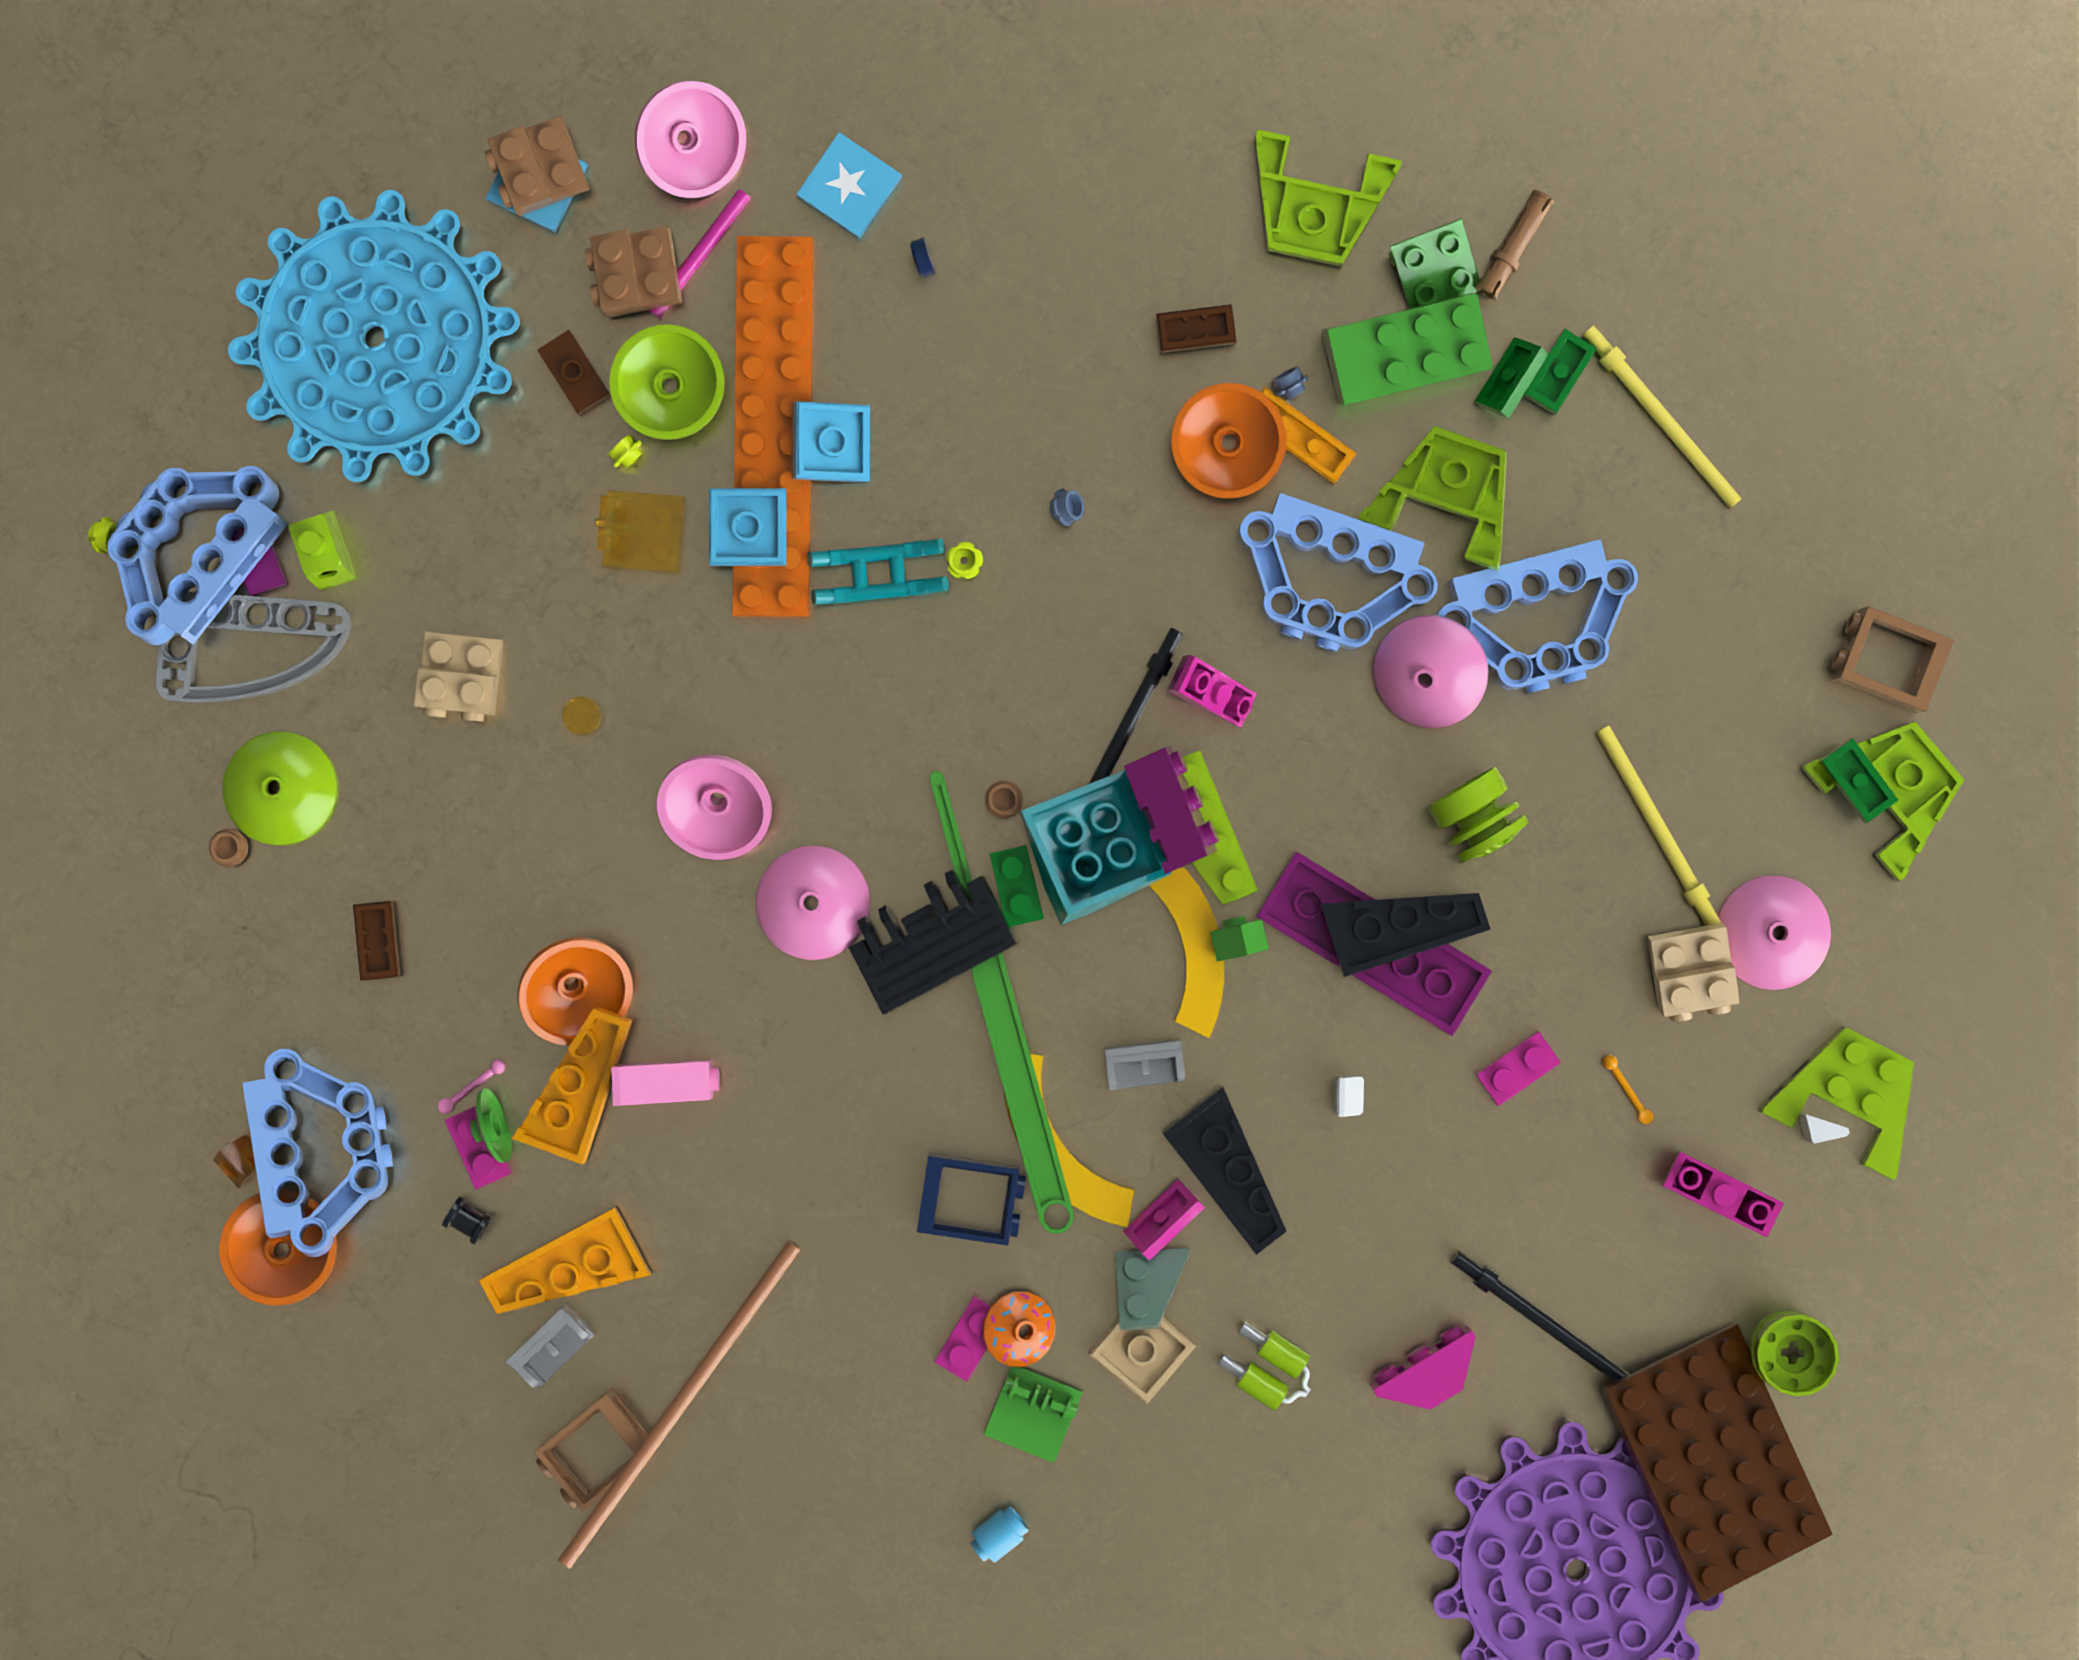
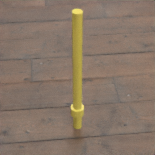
M1593 325L1583 334V337L1589 344L1597 348L1596 352L1601 357L1600 363L1608 372L1612 370L1726 505L1732 508L1742 498L1624 361L1626 356L1617 346L1613 348Z
M1610 725L1597 731L1596 734L1685 889L1683 895L1689 906L1696 908L1705 926L1721 923L1708 900L1710 897L1704 883L1699 884Z

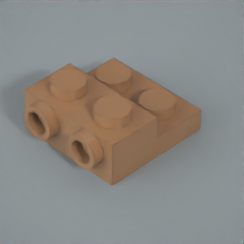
M562 116L527 129L524 126H520L487 139L491 149L484 151L491 171L493 173L500 171L504 185L499 186L498 190L506 208L513 206L519 217L590 190Z
M668 226L631 234L625 229L590 237L591 248L585 249V259L589 270H595L597 284H593L590 287L591 297L596 308L601 307V310L609 318L682 303L672 235Z

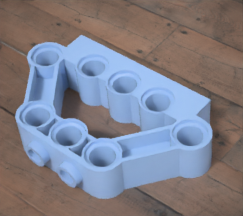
M246 466L235 472L188 473L181 468L167 469L154 482L149 483L143 489L139 502L131 512L125 513L119 519L116 531L108 541L107 550L112 560L117 563L128 608L125 622L131 633L150 645L166 643L175 632L192 644L201 636L288 525L272 511L279 499V489L277 484L262 469L256 466ZM262 483L260 491L256 495L249 496L250 488L254 484ZM186 485L184 494L174 498L176 489L179 486ZM237 508L234 513L225 514L218 520L215 530L216 536L210 543L202 544L195 549L192 555V566L186 573L179 574L170 581L167 592L168 597L164 600L154 563L156 557L155 550L161 543L168 542L177 535L180 518L184 513H189L195 509ZM162 514L161 523L157 527L151 528L153 518ZM244 527L243 536L239 540L232 541L233 533L238 528ZM138 544L137 553L133 557L127 558L128 550ZM220 557L219 567L213 571H208L210 562ZM196 587L197 593L191 601L185 602L184 599L187 591ZM156 615L154 626L145 630L146 620L150 616Z
M1282 493L1276 499L1272 514L1263 511L1252 512L1243 519L1238 529L1239 542L1249 552L1262 592L1261 609L1264 617L1269 622L1281 626L1280 633L1299 640L1302 639L1303 634L1318 639L1317 646L1333 652H1338L1339 647L1351 650L1362 647L1370 641L1374 631L1408 608L1424 605L1437 592L1438 583L1434 573L1428 568L1418 565L1425 542ZM1258 522L1265 525L1268 530L1267 539L1261 542L1252 540L1247 532L1250 524ZM1301 523L1312 525L1316 531L1315 540L1311 542L1301 541L1297 537L1296 527ZM1275 535L1289 539L1290 544L1299 551L1306 552L1316 548L1324 551L1327 558L1334 563L1343 564L1351 560L1359 563L1361 568L1369 575L1380 576L1388 573L1400 577L1399 582L1357 611L1347 612L1346 614L1335 611L1333 605L1325 599L1316 598L1309 602L1299 599L1297 593L1291 587ZM1342 535L1349 538L1352 544V550L1349 554L1342 555L1333 549L1332 540L1335 536ZM1381 548L1387 553L1388 562L1386 566L1376 567L1371 564L1368 558L1370 549ZM1419 577L1425 582L1426 592L1423 596L1417 597L1410 594L1407 589L1409 578ZM1275 595H1285L1291 601L1289 613L1282 615L1272 609L1271 599ZM1320 607L1326 612L1327 622L1324 626L1315 627L1310 624L1307 618L1310 608ZM1353 619L1361 623L1363 635L1360 639H1350L1345 635L1343 628L1347 620Z
M1599 539L1501 565L1498 571L1486 568L1478 572L1452 578L1448 581L1453 602L1440 608L1435 615L1445 617L1447 613L1453 612L1458 614L1463 620V626L1470 630L1480 642L1487 658L1488 669L1492 673L1495 682L1500 687L1508 690L1526 687L1529 694L1550 688L1548 681L1563 677L1564 684L1587 678L1585 671L1604 663L1609 654V637L1626 595L1636 588L1638 573L1629 561L1623 559L1606 561L1602 542ZM1562 567H1569L1575 572L1576 582L1573 586L1568 587L1561 583L1559 571ZM1610 570H1617L1623 575L1624 585L1621 589H1614L1608 584L1607 575ZM1530 576L1538 581L1540 590L1537 596H1529L1523 591L1522 581L1524 577ZM1595 580L1596 588L1577 635L1566 646L1558 642H1548L1536 648L1532 655L1527 656L1525 653L1515 651L1472 616V612L1482 611L1489 615L1497 614L1505 610L1514 601L1524 605H1532L1544 599L1552 591L1560 595H1570L1581 589L1586 582ZM1494 586L1501 590L1503 601L1500 606L1490 605L1486 601L1485 590L1487 587ZM1582 640H1588L1594 644L1596 654L1592 660L1588 661L1580 656L1578 647ZM1545 650H1552L1558 655L1559 665L1556 670H1549L1543 666L1541 657ZM1513 659L1521 664L1523 673L1519 680H1512L1506 675L1504 667L1508 660Z
M279 1049L270 1054L265 1062L264 1072L266 1079L242 1083L266 1235L270 1238L291 1235L294 1246L300 1252L309 1257H319L331 1249L334 1237L369 1200L380 1197L388 1186L387 1167L393 1166L390 1144H382L380 1130L387 1129L386 1117L383 1106L376 1107L374 1097L365 1085L358 1082L346 1083L305 1063L295 1051ZM281 1063H295L296 1071L291 1078H277L276 1070ZM293 1090L340 1113L347 1122V1128L342 1134V1144L347 1153L352 1157L353 1166H351L348 1176L309 1217H305L304 1207L309 1200V1190L298 1174V1169L303 1163V1153L292 1137V1132L297 1125V1115L287 1103L285 1091ZM361 1095L365 1098L364 1107L356 1113L347 1112L345 1110L346 1100L350 1096ZM277 1109L286 1110L288 1116L282 1126H269L268 1117L270 1113ZM359 1132H366L371 1135L370 1145L362 1151L352 1149L351 1140L353 1136ZM288 1146L293 1149L294 1156L288 1164H275L274 1155L279 1148ZM366 1169L376 1171L377 1181L372 1187L361 1188L358 1186L357 1178L362 1171ZM288 1184H296L300 1189L298 1198L292 1203H284L280 1199L282 1188ZM312 1226L320 1227L323 1232L321 1241L314 1246L305 1245L303 1242L304 1232Z

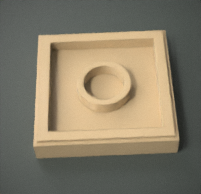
M1164 1317L1157 1329L1120 1330L1118 1318L1089 1351V1355L1144 1403L1148 1404L1195 1349L1196 1344Z

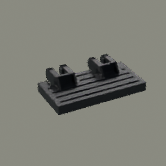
M952 869L945 873L946 882L959 906L950 911L938 886L932 880L924 884L925 891L932 904H928L900 919L908 933L905 937L888 906L885 905L879 908V917L892 939V942L884 946L872 922L866 916L857 921L865 940H861L848 948L882 1015H887L1019 944L984 876H980L967 883L975 898L971 901L956 872Z

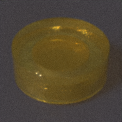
M575 697L569 700L563 708L562 721L565 727L574 734H591L601 723L602 713L600 707L595 701L587 697Z

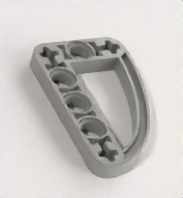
M187 591L184 601H191L197 592ZM232 595L226 602L229 608L228 617L222 622H214L212 620L207 627L208 629L327 638L307 659L280 673L237 684L195 687L198 639L194 644L187 641V652L183 656L175 658L170 654L168 648L171 639L180 636L175 632L166 643L158 645L156 690L161 697L173 702L215 703L259 697L289 688L318 673L339 654L349 637L352 624L351 615L344 606L333 602ZM254 604H262L267 611L266 619L260 625H252L247 619L248 609ZM292 607H300L305 614L304 622L297 628H290L285 622V614ZM317 607L315 615L327 617L331 616L332 610H335V614L342 617L341 624H335L334 630L330 631V625L323 622H314L315 630H310L314 621L312 608ZM168 661L176 664H186V670L178 668L177 679L184 681V687L177 689L176 695H173L172 689L166 687L167 681L173 680L175 676V668H167Z

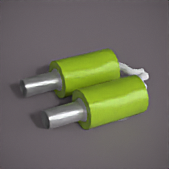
M1244 1322L1238 1333L1259 1346L1256 1352L1257 1355L1294 1379L1303 1371L1304 1376L1301 1386L1304 1391H1296L1289 1398H1285L1289 1390L1287 1385L1252 1362H1249L1244 1367L1226 1354L1221 1356L1217 1365L1238 1378L1235 1384L1236 1387L1273 1411L1281 1403H1291L1299 1396L1306 1398L1311 1390L1307 1386L1309 1370L1306 1367L1310 1355L1273 1330H1270L1265 1335L1247 1322Z

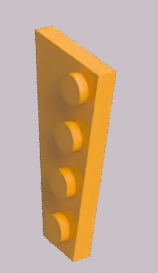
M599 1007L593 1008L567 1049L568 1052L559 1066L553 1071L541 1095L536 1098L528 1111L529 1114L522 1125L518 1127L512 1139L578 1164H584L587 1161L612 1084L611 1067L619 1063L632 1019Z
M614 1207L481 1278L479 1282L496 1314L545 1301L579 1294L584 1291L651 1275V1272L620 1213Z

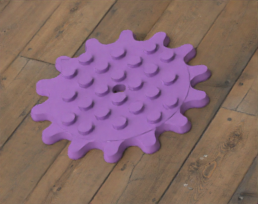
M1566 1422L1558 1431L1556 1449L1547 1456L1534 1454L1523 1439L1513 1436L1503 1441L1500 1448L1501 1457L1505 1463V1472L1499 1481L1485 1483L1470 1475L1461 1477L1457 1481L1455 1493L1457 1498L1469 1510V1522L1465 1528L1459 1531L1442 1530L1437 1532L1431 1540V1548L1438 1558L1451 1561L1458 1568L1459 1576L1456 1584L1435 1596L1433 1608L1440 1618H1464L1472 1624L1474 1635L1471 1642L1462 1650L1461 1660L1698 1659L1700 1649L1694 1639L1685 1631V1620L1693 1611H1713L1718 1609L1723 1602V1592L1704 1602L1696 1601L1622 1436L1610 1452L1598 1454L1590 1449L1584 1427L1578 1422ZM1572 1559L1582 1560L1586 1564V1572L1579 1579H1571L1566 1575L1567 1565L1573 1561Z

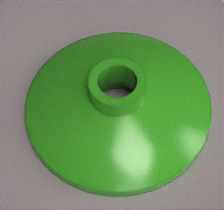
M481 1089L478 1091L476 1098V1119L470 1122L473 1138L477 1143L483 1141L490 1154L498 1162H508L512 1155V1142L504 1111L497 1097L490 1089Z

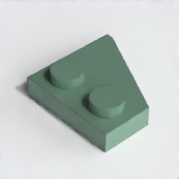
M1189 1248L1161 1249L1150 1261L1140 1251L1115 1252L1120 1330L1157 1329L1177 1286L1184 1265L1189 1258Z

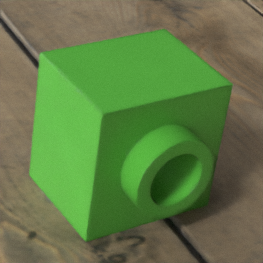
M1246 916L1231 918L1223 921L1225 928L1210 932L1217 962L1269 949L1262 919L1247 922Z

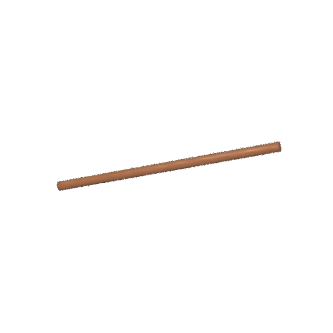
M787 1242L558 1558V1561L570 1569L799 1253L800 1249Z

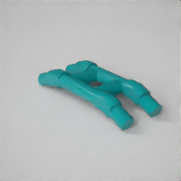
M942 538L901 544L808 552L809 567L851 564L853 587L812 590L813 605L842 604L948 591L949 583L946 576L906 581L904 558H918L944 553V541ZM888 560L891 583L868 585L866 562Z

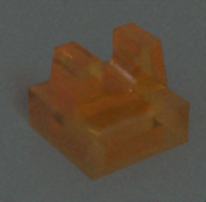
M247 1135L233 1142L229 1141L219 1149L213 1159L216 1165L237 1188L246 1183L256 1172L254 1157H246L243 1153V1149L251 1141Z

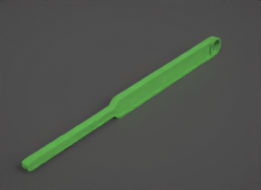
M934 771L929 779L954 871L972 901L975 898L967 883L973 880L946 781L941 772ZM1003 953L971 969L1040 1223L1046 1231L1060 1234L1067 1231L1072 1225L1074 1211ZM1052 1204H1061L1068 1210L1069 1220L1062 1228H1052L1045 1221V1211Z

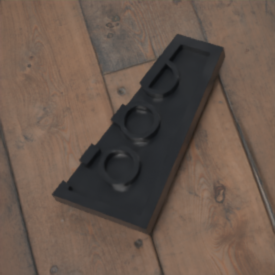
M1479 893L1320 904L1343 977L1491 930Z
M1221 1086L1162 1133L1257 1255L1287 1231L1224 1087Z

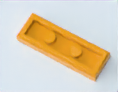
M1264 386L1261 393L1272 401L1283 419L1286 430V452L1334 485L1357 453L1282 398L1275 396L1271 390Z

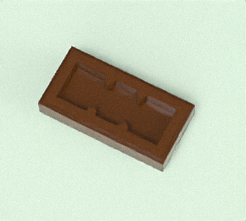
M1232 304L1156 314L1160 353L1232 345L1237 342Z
M570 330L537 349L579 416L611 396Z
M394 902L354 904L353 912L360 981L401 977Z

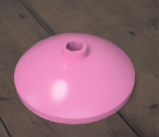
M698 81L676 82L656 92L641 110L635 128L636 155L646 176L663 191L684 198L707 196L724 187L734 177L743 161L746 149L744 121L735 103L720 89ZM684 130L687 133V140L685 143L680 144L677 137L679 132Z
M1417 616L1398 624L1383 639L1374 660V680L1377 691L1385 705L1402 720L1419 727L1441 728L1463 720L1478 706L1488 684V662L1480 642L1466 627L1443 616ZM1420 674H1429L1432 677V683H1423L1420 679Z
M699 755L680 762L665 776L657 796V814L665 833L676 845L686 852L705 859H732L751 851L761 842L771 821V799L763 781L748 766L726 756ZM713 793H721L724 795V798H716Z
M823 846L799 847L779 856L764 872L756 893L757 917L768 939L781 951L807 960L829 958L850 947L862 933L857 921L865 916L868 919L870 911L869 889L860 869L844 854ZM813 895L818 899L816 909L808 910L805 907L804 900L807 896Z
M1762 876L1751 879L1732 891L1719 910L1718 918L1727 927L1731 963L1735 967L1736 977L1751 986L1769 990L1793 987L1813 975L1826 957L1831 938L1830 921L1827 911L1819 897L1810 888L1797 880L1783 876ZM1776 926L1783 927L1785 935L1781 940H1776L1773 936V930Z

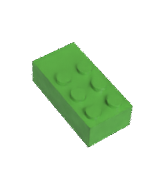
M1468 293L1322 329L1338 404L1348 405L1493 369L1477 293Z

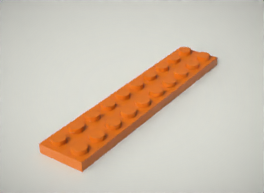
M737 236L734 488H786L787 566H733V617L810 618V567L807 555L810 552L811 480L793 479V403L796 401L812 402L813 237Z

